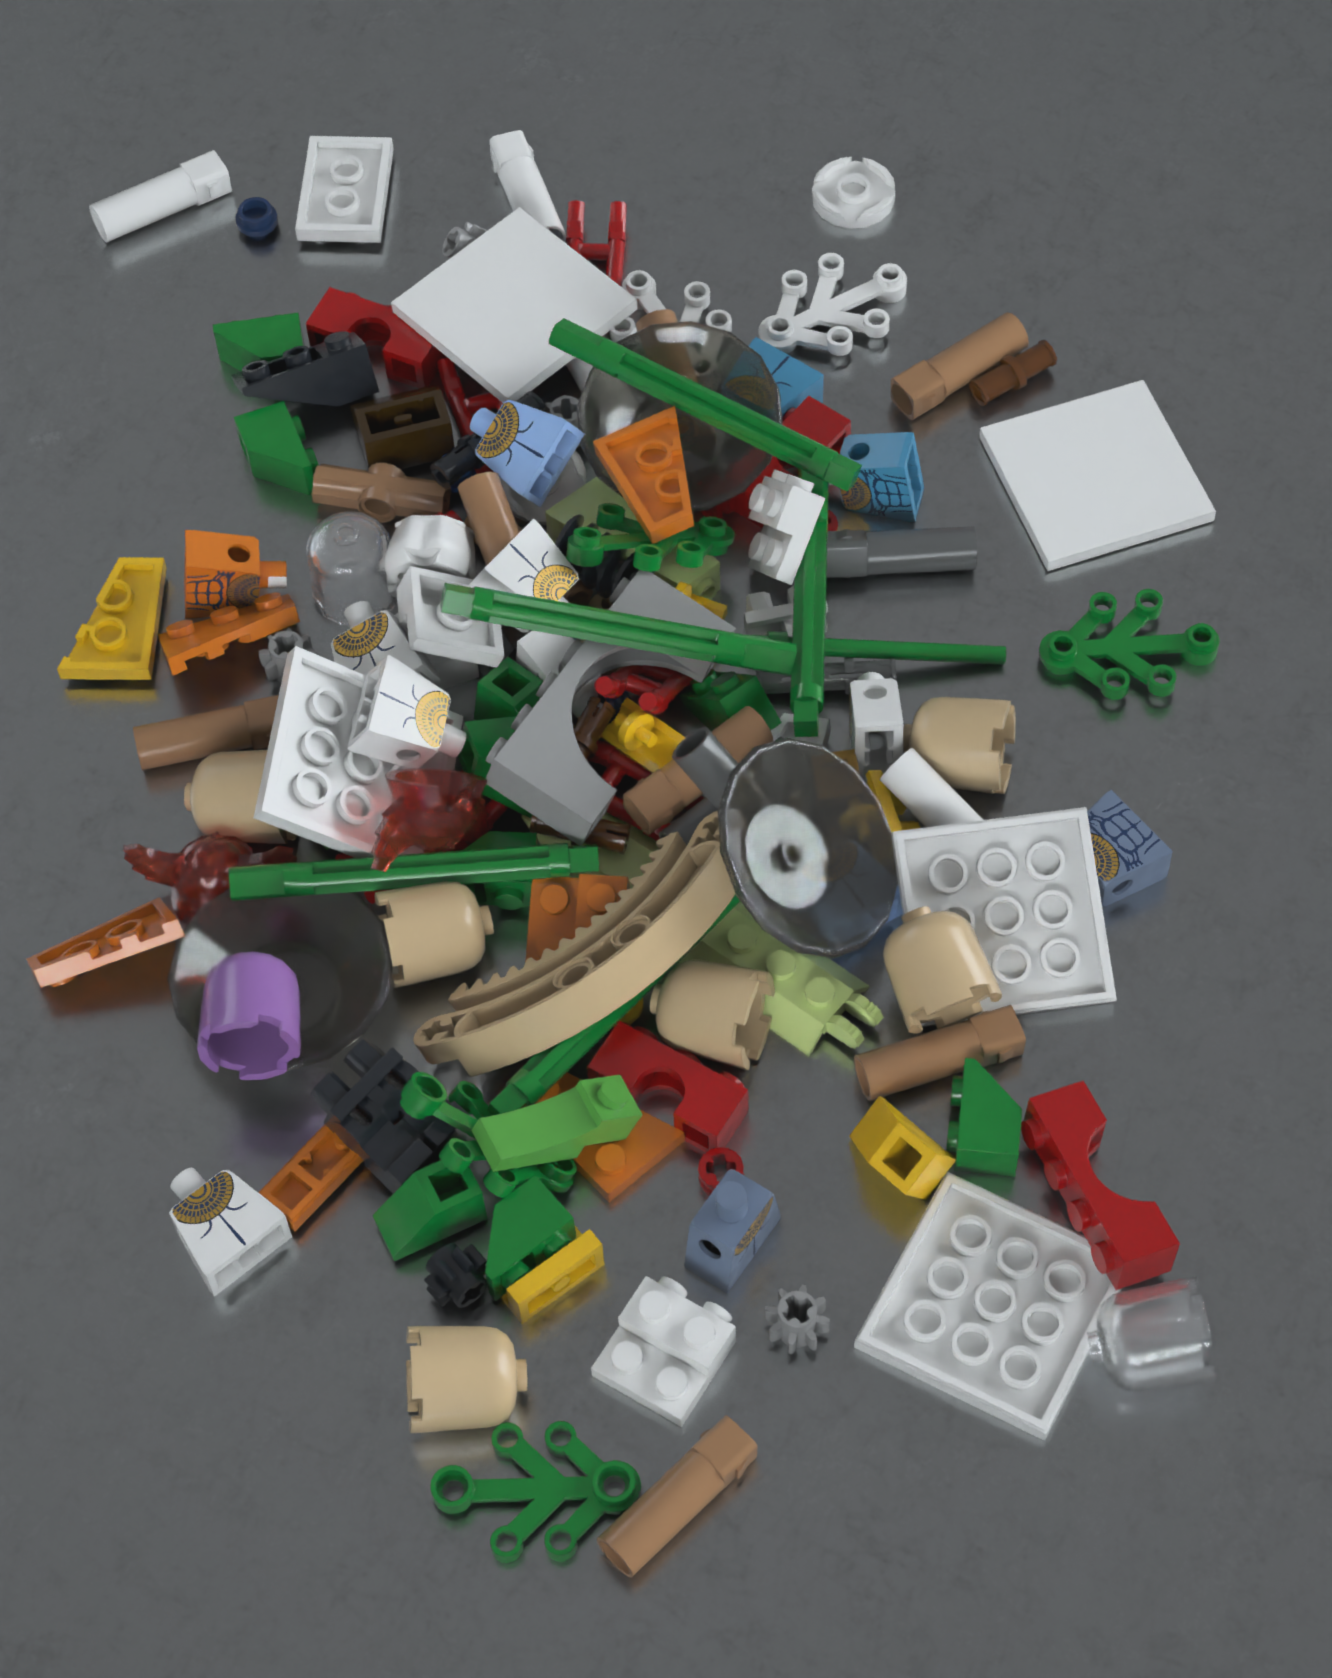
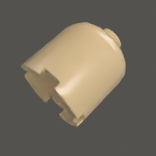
M931 698L922 703L916 711L913 723L904 725L903 752L914 748L952 788L1005 794L1012 764H1003L1005 743H1015V706L1011 705V701L1000 699Z
M267 750L218 752L209 755L198 765L192 782L187 783L185 786L184 803L186 810L192 812L197 827L206 837L224 842L288 844V840H295L297 838L296 834L253 818Z
M444 881L375 892L374 895L376 905H385L386 914L377 915L385 961H391L392 967L397 966L398 974L390 975L394 989L473 969L481 961L484 954L485 935L494 933L488 905L479 907L474 893L466 885L459 882Z
M928 906L920 907L904 914L901 917L903 924L897 927L886 939L883 951L884 963L908 1032L914 1034L921 1033L923 1030L921 1023L935 1021L938 1029L959 1023L983 1012L980 1001L987 997H990L991 1002H997L1001 999L1002 992L978 938L968 920L961 915L949 911L931 913Z
M688 960L676 965L668 973L663 984H656L650 999V1011L656 1014V1025L660 1038L674 1050H685L702 1059L749 1070V1059L758 1061L770 1029L772 1017L763 1015L765 995L774 997L773 977L766 971L704 960Z
M407 1326V1343H417V1346H410V1360H406L408 1412H418L419 1415L411 1416L409 1421L410 1433L487 1428L500 1425L509 1418L515 1408L517 1392L527 1391L526 1359H516L513 1343L507 1334L497 1328L486 1326Z

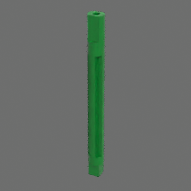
M565 318L554 325L549 337L550 345L848 492L855 485L862 465L839 454L837 451Z
M798 468L797 477L813 483L814 486L811 493L824 497L825 501L794 578L792 643L796 644L797 653L791 672L790 709L794 713L795 737H818L819 714L823 710L829 483Z
M444 583L440 603L442 613L465 616L470 620L786 676L791 675L797 653L795 643L477 586L471 588Z
M568 843L229 867L231 901L392 890L444 881L476 884L570 877V873L599 871L597 844L568 846Z
M740 854L739 858L748 871L745 880L724 911L689 951L664 974L612 1013L576 1035L535 1054L506 1082L507 1087L489 1103L488 1111L492 1115H498L535 1104L764 879L763 871L746 855Z

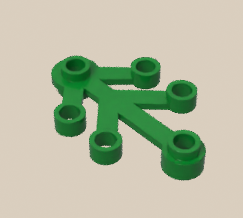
M604 503L598 506L596 524L604 529L619 530L629 534L601 536L600 531L591 527L576 528L573 535L568 538L566 559L578 566L593 567L602 563L604 551L635 548L634 567L642 571L654 572L661 568L662 560L677 545L676 563L687 568H698L703 565L705 555L719 556L727 553L728 546L734 542L735 532L731 527L727 526L726 521L723 519L704 517L700 519V522H694L693 527L652 544L640 523L625 517V509L622 506Z
M1143 589L1136 595L1134 608L1104 639L1087 640L1101 623L1111 622L1116 615V598L1110 593L1098 592L1090 598L1088 612L1069 631H1053L1042 639L1039 646V657L1050 672L1057 675H1067L1075 671L1099 687L1102 694L1111 700H1119L1127 695L1130 684L1128 673L1147 685L1148 690L1153 695L1165 697L1170 695L1175 689L1177 679L1175 670L1163 664L1152 666L1139 656L1181 653L1182 657L1190 664L1203 666L1215 660L1220 639L1213 627L1205 623L1195 624L1182 634L1133 637L1148 621L1158 618L1162 611V595L1154 589ZM1151 602L1155 606L1145 607L1142 605V603ZM1105 605L1109 610L1102 611L1097 609L1096 606ZM1195 639H1202L1207 642H1199ZM1062 648L1068 651L1062 652L1057 649ZM1106 658L1120 668L1105 670L1092 659ZM1165 678L1169 682L1161 684L1156 682L1154 679ZM1118 681L1122 686L1113 687L1108 682Z
M424 1072L414 1073L401 1090L402 1098L400 1104L408 1115L416 1119H424L426 1116L433 1115L473 1138L475 1137L471 1130L478 1119L493 1116L488 1111L489 1106L483 1100L484 1097L480 1089L468 1081H460L449 1094L448 1099L450 1103L455 1101L469 1115L444 1102L447 1098V1092L444 1086L430 1074ZM452 1138L439 1153V1158L443 1165L455 1173H464L473 1161L487 1160L477 1140L463 1141L458 1138ZM573 1159L495 1172L490 1169L484 1176L483 1182L492 1194L505 1198L516 1186L522 1185L532 1176L536 1175L550 1192L563 1193L568 1191L573 1185L577 1166Z
M556 1421L550 1424L545 1431L544 1437L548 1452L557 1458L568 1457L585 1475L581 1477H564L523 1438V1433L519 1426L514 1423L505 1422L498 1425L492 1432L491 1441L494 1452L500 1458L513 1459L532 1478L472 1479L465 1468L457 1465H448L439 1469L434 1474L430 1490L435 1505L441 1511L449 1514L463 1512L471 1503L532 1501L508 1525L498 1527L491 1535L490 1546L492 1553L498 1561L503 1563H511L519 1559L524 1550L523 1542L565 1500H585L564 1524H556L550 1527L545 1534L544 1543L547 1554L553 1560L563 1562L575 1555L578 1548L577 1540L604 1513L622 1514L640 1498L641 1480L637 1471L623 1461L612 1460L603 1462L577 1438L576 1431L570 1423ZM557 1433H566L571 1437L570 1441L564 1446H556L551 1442L553 1436ZM506 1434H512L518 1438L516 1444L509 1448L500 1446L498 1443L499 1439ZM612 1482H618L625 1489L618 1496H610L605 1492L606 1486ZM457 1486L462 1488L464 1492L459 1499L451 1501L444 1497L446 1490L450 1487ZM560 1535L567 1536L571 1543L564 1550H556L551 1545L555 1537ZM504 1537H512L517 1541L514 1549L507 1552L498 1549V1542Z

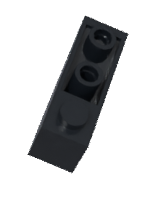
M347 331L330 334L324 339L323 343L309 348L307 346H297L288 349L283 353V357L270 362L264 360L251 362L245 365L241 372L231 375L234 384L247 397L342 406L380 392L366 344L355 332L349 333Z

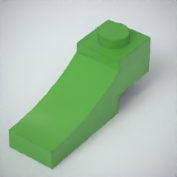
M621 1075L579 1080L574 1088L542 1102L514 1111L479 1118L471 1131L492 1171L495 1172L574 1159L578 1157L587 1145L624 1140L643 1114Z

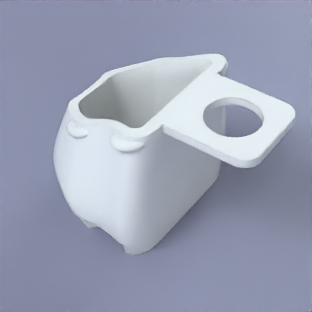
M411 515L395 523L396 530L384 557L386 582L391 596L397 598L396 589L410 566L475 579V535L473 530L467 527L464 522L444 515Z

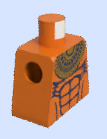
M185 530V619L210 617L213 611L228 606H236L237 610L255 604L254 600L259 597L260 588L287 587L286 561H260L259 540L254 536Z

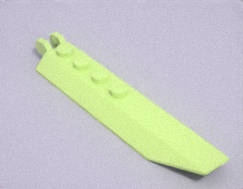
M605 813L602 817L605 820L626 824V822L608 813ZM522 815V820L530 829L531 818ZM631 825L629 841L625 842L627 848L624 855L615 851L598 848L599 871L570 873V877L579 878V874L626 876L630 881L631 878L644 875L640 867L652 862L649 854L659 850L654 839ZM537 833V838L541 845L568 843V846H571V841ZM741 900L677 963L678 965L688 960H704L769 972L773 977L775 993L774 997L765 995L763 1015L772 1017L770 1030L808 1056L813 1052L822 1033L825 1034L827 1032L840 1042L845 1043L846 1046L854 1049L859 1047L865 1040L862 1031L841 1016L844 1011H847L873 1028L884 1018L877 1005L860 994L867 991L869 988L868 984L744 900Z

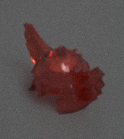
M412 768L387 772L385 778L393 801L381 814L383 819L374 832L377 838L371 850V853L375 856L371 869L386 872L391 862L409 846L422 849L424 853L442 852L446 849H454V845L460 840H463L469 846L490 831L487 822L490 815L484 807L485 800L481 798L488 780L475 774L444 769Z
M219 832L199 837L188 843L179 853L156 851L138 843L123 845V851L126 853L124 854V859L132 864V870L144 875L145 880L172 887V908L180 921L186 919L194 910L205 913L206 919L214 922L219 920L220 913L229 912L237 908L241 914L253 923L265 909L268 899L231 901L229 867L297 862V857L292 855L293 848L277 846L266 852L253 854V848L235 836L220 835Z

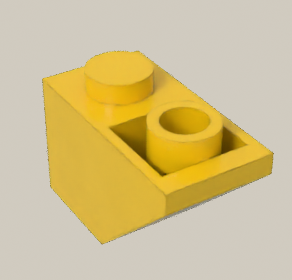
M881 1096L877 1098L849 1135L863 1157L873 1168L905 1195L926 1200L957 1160Z

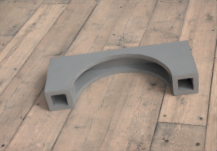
M639 570L631 581L624 577L609 599L613 603L609 609L611 611L734 632L736 629L651 572ZM576 639L561 661V664L565 667L560 674L557 675L551 671L536 693V696L540 698L536 705L531 707L526 704L518 713L511 726L515 730L509 740L500 737L490 750L485 761L491 764L484 783L576 844L583 845L607 812L617 790L595 772L582 754L572 724L573 697L586 683L596 676L619 667L631 665L658 666L680 672L702 683L716 663L589 640L581 643Z

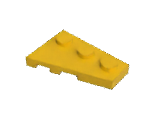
M118 558L96 598L97 606L87 624L82 623L75 635L77 641L68 657H63L57 668L60 679L152 680L167 571L164 558Z

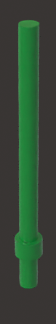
M767 631L766 635H750L792 643V636H788V633L785 631ZM825 638V657L1004 665L1007 654L1005 646Z

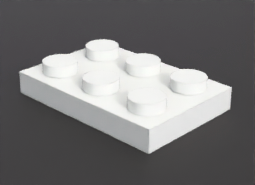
M310 136L295 227L297 241L381 243L394 150L392 138Z

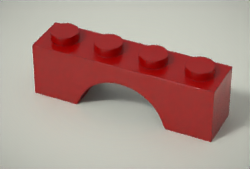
M1083 1080L1029 1098L1024 1121L1021 1122V1132L1028 1148L1031 1150L1035 1149L1042 1160L1048 1184L1053 1190H1059L1066 1202L1072 1226L1076 1231H1082L1090 1244L1091 1255L1096 1268L1100 1273H1106L1115 1290H1119L1170 1272L1180 1242L1155 1201H1137L1120 1196L1108 1189L1095 1175L1089 1157L1100 1147L1107 1119Z

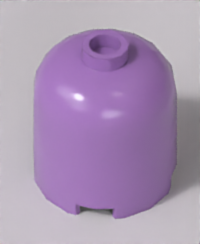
M241 952L227 956L210 970L203 988L197 1040L199 1058L214 1072H219V1065L227 1069L239 1071V1078L241 1080H262L284 1074L287 1071V1063L294 1057L299 1058L301 1049L300 991L296 974L283 960L270 954Z

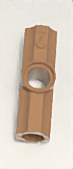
M321 464L320 466L317 465L314 472L313 503L358 509L359 513L365 518L378 523L390 522L396 515L405 517L411 515L425 516L435 515L438 512L445 514L450 510L451 487L446 489L434 480L407 477L403 471L391 464H372L368 471Z

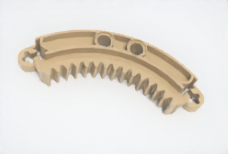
M721 809L706 816L697 826L688 845L685 844L679 832L670 833L668 836L657 840L656 844L659 850L649 854L652 862L640 867L644 875L631 878L632 889L621 890L618 893L621 898L619 902L607 903L605 905L606 914L592 916L590 918L592 925L588 928L578 927L575 929L576 937L572 940L562 938L559 941V948L553 951L546 948L543 950L540 960L536 961L530 957L526 960L522 969L518 970L515 966L509 968L506 976L502 978L497 972L493 974L487 984L481 978L477 979L470 989L466 983L461 984L454 993H451L448 999L456 1012L440 1015L428 1020L414 1035V1044L424 1059L430 1064H440L458 1059L470 1077L481 1075L538 1054L576 1035L639 994L674 965L704 935L730 903L745 880L748 871L737 853L746 837V831L734 811L731 809Z

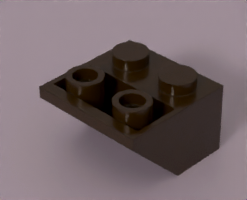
M435 385L350 405V411L367 468L372 464L387 463L399 469L437 461L455 448L452 424L441 389Z

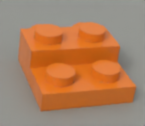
M579 874V878L532 879L526 960L530 957L536 961L540 960L543 950L546 948L555 951L559 948V941L562 938L572 940L576 937L575 929L578 927H590L592 925L590 919L592 916L606 914L605 905L607 903L619 902L621 898L618 893L621 890L630 889L629 878L626 876Z

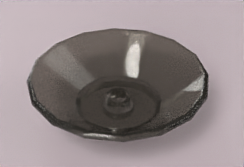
M694 321L653 324L616 342L783 425L780 390L761 355L729 331ZM593 367L588 374L577 405L578 429L585 433L579 444L597 478L623 498L597 457L593 441L673 406ZM675 407L678 425L684 424L689 427L687 432L680 434L692 511L709 510L745 492L770 464L773 455Z
M783 738L754 747L729 773L718 808L720 854L736 896L763 931L797 953L833 959L866 947L888 921L898 886L891 838L892 832L880 801L853 766L822 745Z
M228 888L200 907L184 929L185 937L177 939L167 980L176 1019L197 1043L203 988L210 970L227 956L241 952L265 953L283 960L296 974L300 991L301 1049L299 1058L294 1057L287 1063V1071L327 1061L365 1035L388 1000L393 967L384 922L356 892L231 901L230 888Z

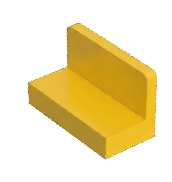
M575 1226L576 1239L506 1288L507 1293L501 1299L521 1324L605 1265L603 1245L590 1229L582 1234Z

